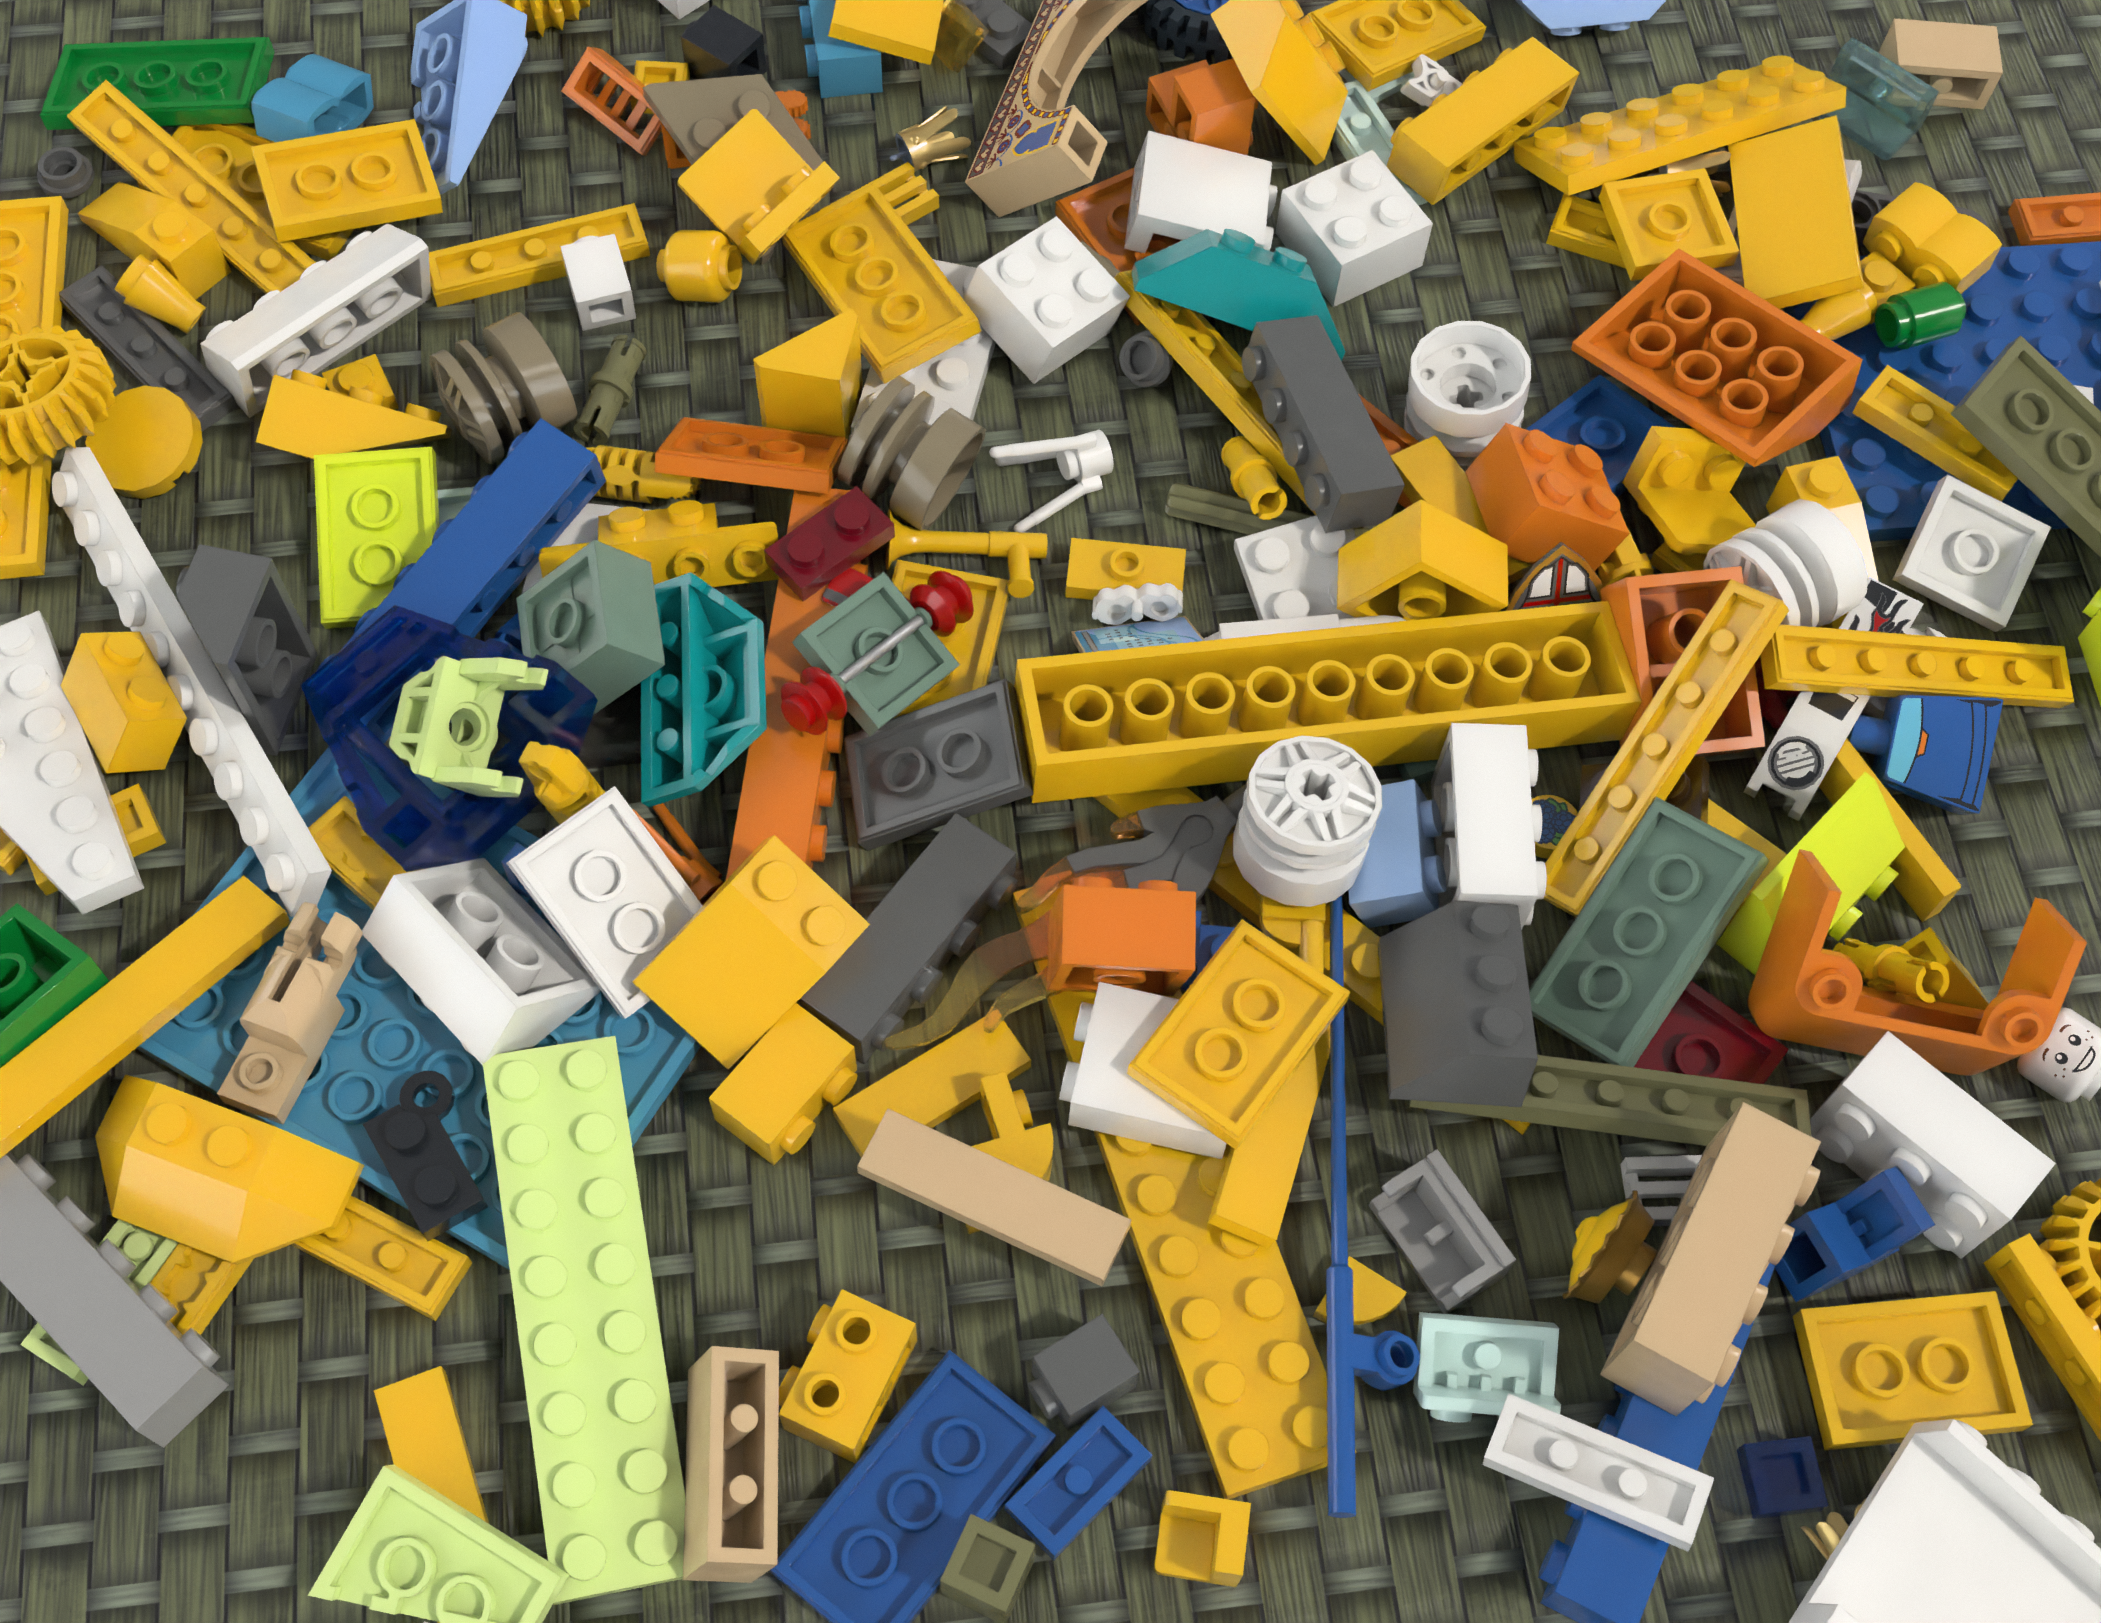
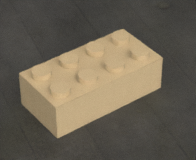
M1745 1102L1740 1105L1706 1146L1600 1373L1601 1376L1674 1416L1680 1414L1694 1400L1703 1404L1711 1394L1715 1384L1723 1387L1727 1383L1741 1354V1349L1732 1344L1733 1339L1742 1323L1748 1326L1752 1324L1768 1293V1288L1760 1284L1759 1281L1769 1263L1776 1266L1780 1262L1794 1235L1795 1228L1785 1224L1795 1204L1802 1207L1806 1203L1818 1181L1820 1170L1812 1166L1811 1163L1821 1141Z

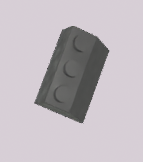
M199 544L190 566L184 567L178 577L176 597L265 754L277 756L318 654L272 558Z
M1452 901L1380 937L1378 956L1389 1099L1521 1107L1538 1056L1518 905Z

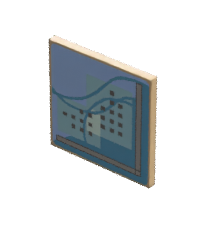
M1186 616L1174 617L1164 622L1151 620L1071 631L1072 640L1080 653L1205 641Z

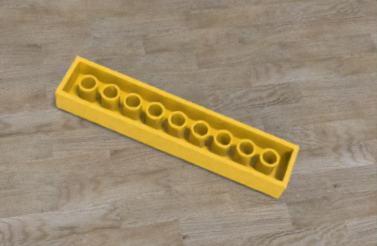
M1609 601L1017 659L1014 684L1033 795H1031L1032 803L1248 780L1249 773L1262 752L1278 741L1298 736L1324 737L1354 749L1372 767L1438 760L1451 723L1526 725L1528 749L1622 740L1642 702Z

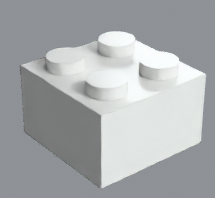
M1370 150L1283 189L1275 234L1287 249L1293 250L1307 259L1306 264L1310 265L1320 291L1332 307H1335L1421 267L1433 223L1377 154Z
M1056 216L978 265L963 300L978 318L980 326L1029 380L1035 384L1109 334L1130 295Z

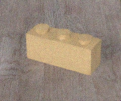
M711 1346L688 1369L683 1580L752 1583L777 1565L779 1351Z

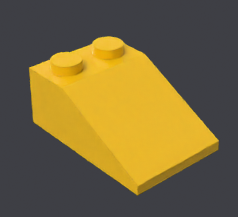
M773 835L759 844L638 974L632 983L726 1069H730L834 965L870 924L779 838Z

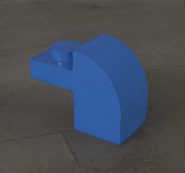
M1898 1166L1879 1173L1838 1201L1807 1212L1788 1224L1795 1228L1794 1235L1775 1269L1795 1302L1820 1293L1899 1251V1247L1935 1226V1223Z

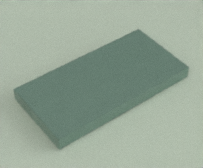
M1656 797L1530 987L1532 1017L1607 1064L1634 1067L1767 866L1768 858L1762 852Z

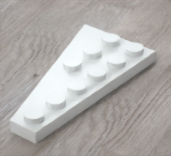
M36 611L0 626V828L16 846H19L40 871L83 915L142 890L144 886L95 751L60 686L66 672L49 625L41 612Z

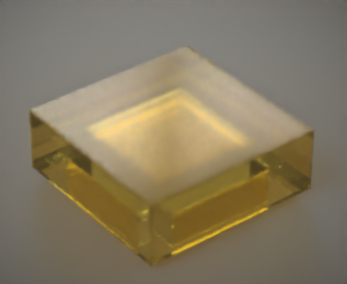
M946 0L943 3L934 51L948 69L958 73L989 32L962 0Z

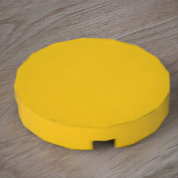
M144 385L125 390L115 396L117 402L111 407L106 408L109 419L104 422L94 423L95 435L87 436L85 441L86 447H90L114 491L122 496L146 499L165 494L177 486L173 481L178 479L183 472L189 474L196 465L203 443L201 422L182 398L166 388Z

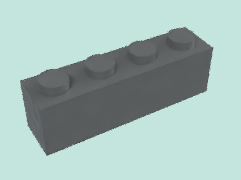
M1318 315L1256 322L1249 345L1242 354L1243 373L1246 379L1253 383L1262 402L1264 417L1268 423L1273 424L1283 445L1285 460L1289 466L1294 467L1304 488L1306 503L1311 510H1315L1325 533L1379 525L1389 519L1405 484Z
M955 813L868 916L866 921L870 925L834 965L800 998L801 1007L855 1047L856 1059L861 1063L865 1064L876 1049L881 1052L886 1051L902 1031L904 1026L902 1017L915 1001L924 1004L934 994L943 978L941 970L954 954L962 957L973 946L981 931V926L978 924L991 908L1000 911L1013 896V892H1015L1018 886V880L1015 879L1016 852L958 813Z

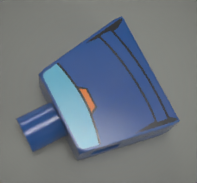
M1899 695L1887 700L1883 719L1860 715L1847 739L1857 751L1875 755L1872 771L1885 787L1952 813L1961 815L1979 814L2003 699Z

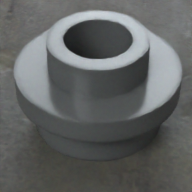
M53 148L44 153L38 162V182L42 190L51 197L62 196L63 199L76 197L88 190L94 181L95 172L90 161L73 148Z

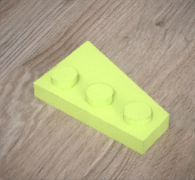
M385 1465L382 1467L308 1596L330 1601L338 1599L369 1606V1609L393 1615L401 1613L440 1623H542L569 1574L396 1465Z

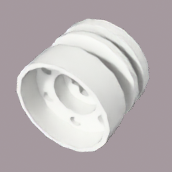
M1456 321L1436 327L1419 341L1411 356L1408 393L1406 395L1404 411V430L1419 442L1436 435L1465 472L1505 423L1521 428L1524 417V405L1527 401L1531 381V359L1522 343L1504 328L1483 321Z
M1798 499L1758 521L1755 528L1750 527L1734 535L1732 539L1709 550L1703 562V570L1742 566L1744 585L1783 600L1788 607L1789 612L1781 622V625L1820 627L1829 624L1859 606L1867 593L1868 573L1862 552L1851 532L1833 512L1819 503L1809 500Z
M1298 736L1281 740L1262 752L1249 773L1247 788L1243 796V806L1239 812L1233 835V857L1243 878L1260 894L1285 905L1312 907L1335 901L1349 890L1362 868L1369 847V840L1375 830L1376 822L1382 809V787L1371 764L1351 747L1324 737Z

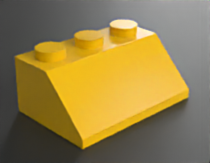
M1229 0L1212 12L1211 16L1250 92L1315 166L1325 160L1348 94V90L1339 75V72L1346 68L1343 60L1329 40L1324 43L1325 39L1308 14L1303 17L1304 13L1296 0Z

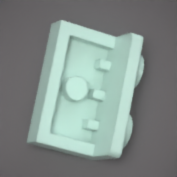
M1419 1312L1417 1348L1420 1354V1362L1414 1375L1413 1394L1422 1408L1431 1410V1417L1448 1422H1469L1472 1420V1413L1499 1415L1500 1417L1508 1393L1560 1414L1561 1404L1554 1397L1559 1327L1551 1322Z

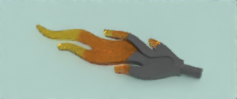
M1247 783L1222 801L1215 796L1207 801L1198 803L1154 806L1121 817L1112 823L1109 832L1110 837L1113 840L1124 838L1142 839L1092 847L1064 857L1047 869L1038 881L1019 898L1016 905L1017 912L1025 914L1032 911L1058 888L1066 884L1073 885V880L1081 877L1107 878L1113 881V887L1135 889H1138V884L1143 881H1171L1178 884V891L1196 892L1197 903L1206 892L1214 877L1226 841L1235 831L1238 815L1243 806V796ZM1051 909L1028 926L1016 932L995 938L975 949L960 967L949 991L934 1014L915 1027L885 1038V1047L889 1050H902L925 1046L949 1034L968 1014L983 993L997 980L1031 962L1048 959V924ZM1047 966L1041 972L1019 982L995 999L983 1022L985 1032L993 1033L1008 1014L1064 992L1060 990H1047Z

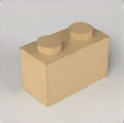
M1894 18L1877 55L1882 102L1984 109L2003 74L1997 26Z

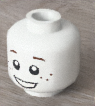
M2061 1008L2048 1039L2035 1050L2019 1057L2017 1063L2019 1073L2064 1103L2072 1102L2079 1096L2090 1101L2101 1087V1028L2072 1009Z

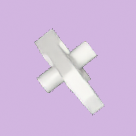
M1421 54L1412 63L1415 77L1410 79L1401 88V93L1421 106L1426 105L1429 107L1439 95L1443 93L1449 95L1458 89L1462 83L1449 75L1442 66Z

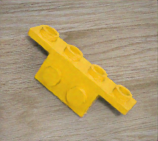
M695 500L679 501L671 504L668 508L647 511L637 507H623L612 511L609 515L598 516V541L651 562L654 585L690 572L711 587L779 579V576L766 564L764 554L765 549L779 540L777 525L774 522L718 528L715 503L702 504ZM590 542L541 548L539 551V563L542 578Z

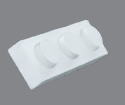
M1509 1393L1483 1460V1465L1685 1551H1689L1692 1546L1714 1478Z

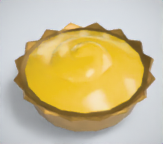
M1637 1190L1632 1191V1198H1626L1625 1202L1608 1208L1599 1216L1585 1218L1575 1231L1577 1241L1571 1256L1573 1265L1570 1272V1281L1567 1284L1569 1290L1562 1293L1564 1299L1576 1297L1599 1304L1613 1286L1628 1296L1642 1278L1658 1251L1644 1242L1655 1221L1640 1203Z

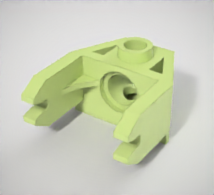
M442 656L430 670L426 672L421 671L403 685L389 746L401 759L409 761L414 774L430 778L433 782L480 797L518 798L521 793L523 778L502 776L503 772L487 769L490 753L498 739L497 723L506 690H543L548 670L544 668H528V662L501 657L469 658L458 661ZM450 720H451V723H452V733H451V734H450V731H449V722H450Z

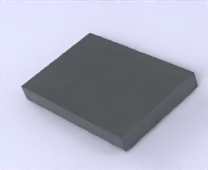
M1007 679L893 718L870 737L864 730L843 736L858 844L867 851L945 825L955 813L966 818L1033 795L1015 687Z

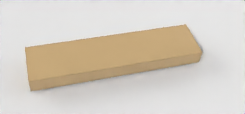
M891 1109L886 1110L857 1166L858 1174L1100 1286H1103L1131 1225V1219Z

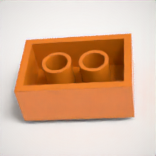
M1742 566L1626 577L1600 589L1601 601H1609L1642 701L1622 740H1619L1620 748L1729 581L1732 579L1744 584ZM1755 664L1694 757L1734 754L1765 747Z

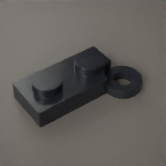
M422 1071L412 1075L405 1081L400 1090V1104L363 1124L427 1242L488 1207L441 1123V1120L449 1114L454 1106L455 1094L448 1079L436 1071ZM429 1087L439 1091V1098L432 1106L420 1107L416 1105V1096L422 1089Z

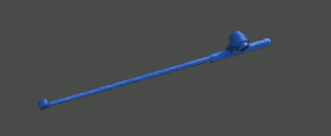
M1341 895L1335 901L1330 902V978L1344 987L1343 904ZM1343 1006L1330 1024L1331 1266L1326 1270L1328 1516L1351 1518L1356 1516L1354 1376L1361 1377L1367 1384L1379 1390H1391L1413 1379L1420 1362V1354L1414 1341L1397 1331H1384L1373 1337L1354 1334L1353 1270L1348 1266Z

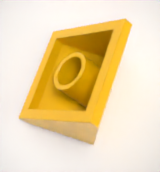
M852 308L753 359L762 427L849 438L851 425L863 387L858 315Z

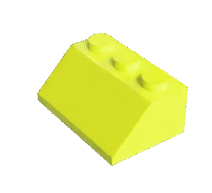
M1864 772L1751 892L1716 943L1754 975H1756L1799 849L1811 851L1842 892L1827 933L1836 941H1839L1862 916L1863 913L1854 907L1860 899L1866 895L1875 902L1899 875L1890 866L1903 851L1905 845L1879 786L1872 776Z

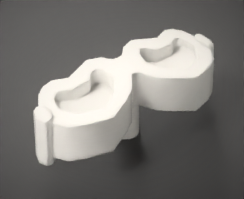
M1146 583L1139 589H1135L1130 585H1122L1116 589L1103 588L1093 598L1092 618L1106 624L1120 625L1130 618L1134 621H1140L1144 613L1152 619L1164 622L1176 617L1178 613H1182L1183 593L1171 583L1163 585Z

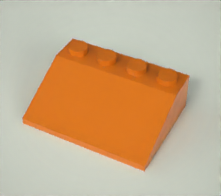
M1679 248L1575 339L1571 347L1572 351L1753 467L1814 438L1850 403L1863 361L1860 357Z

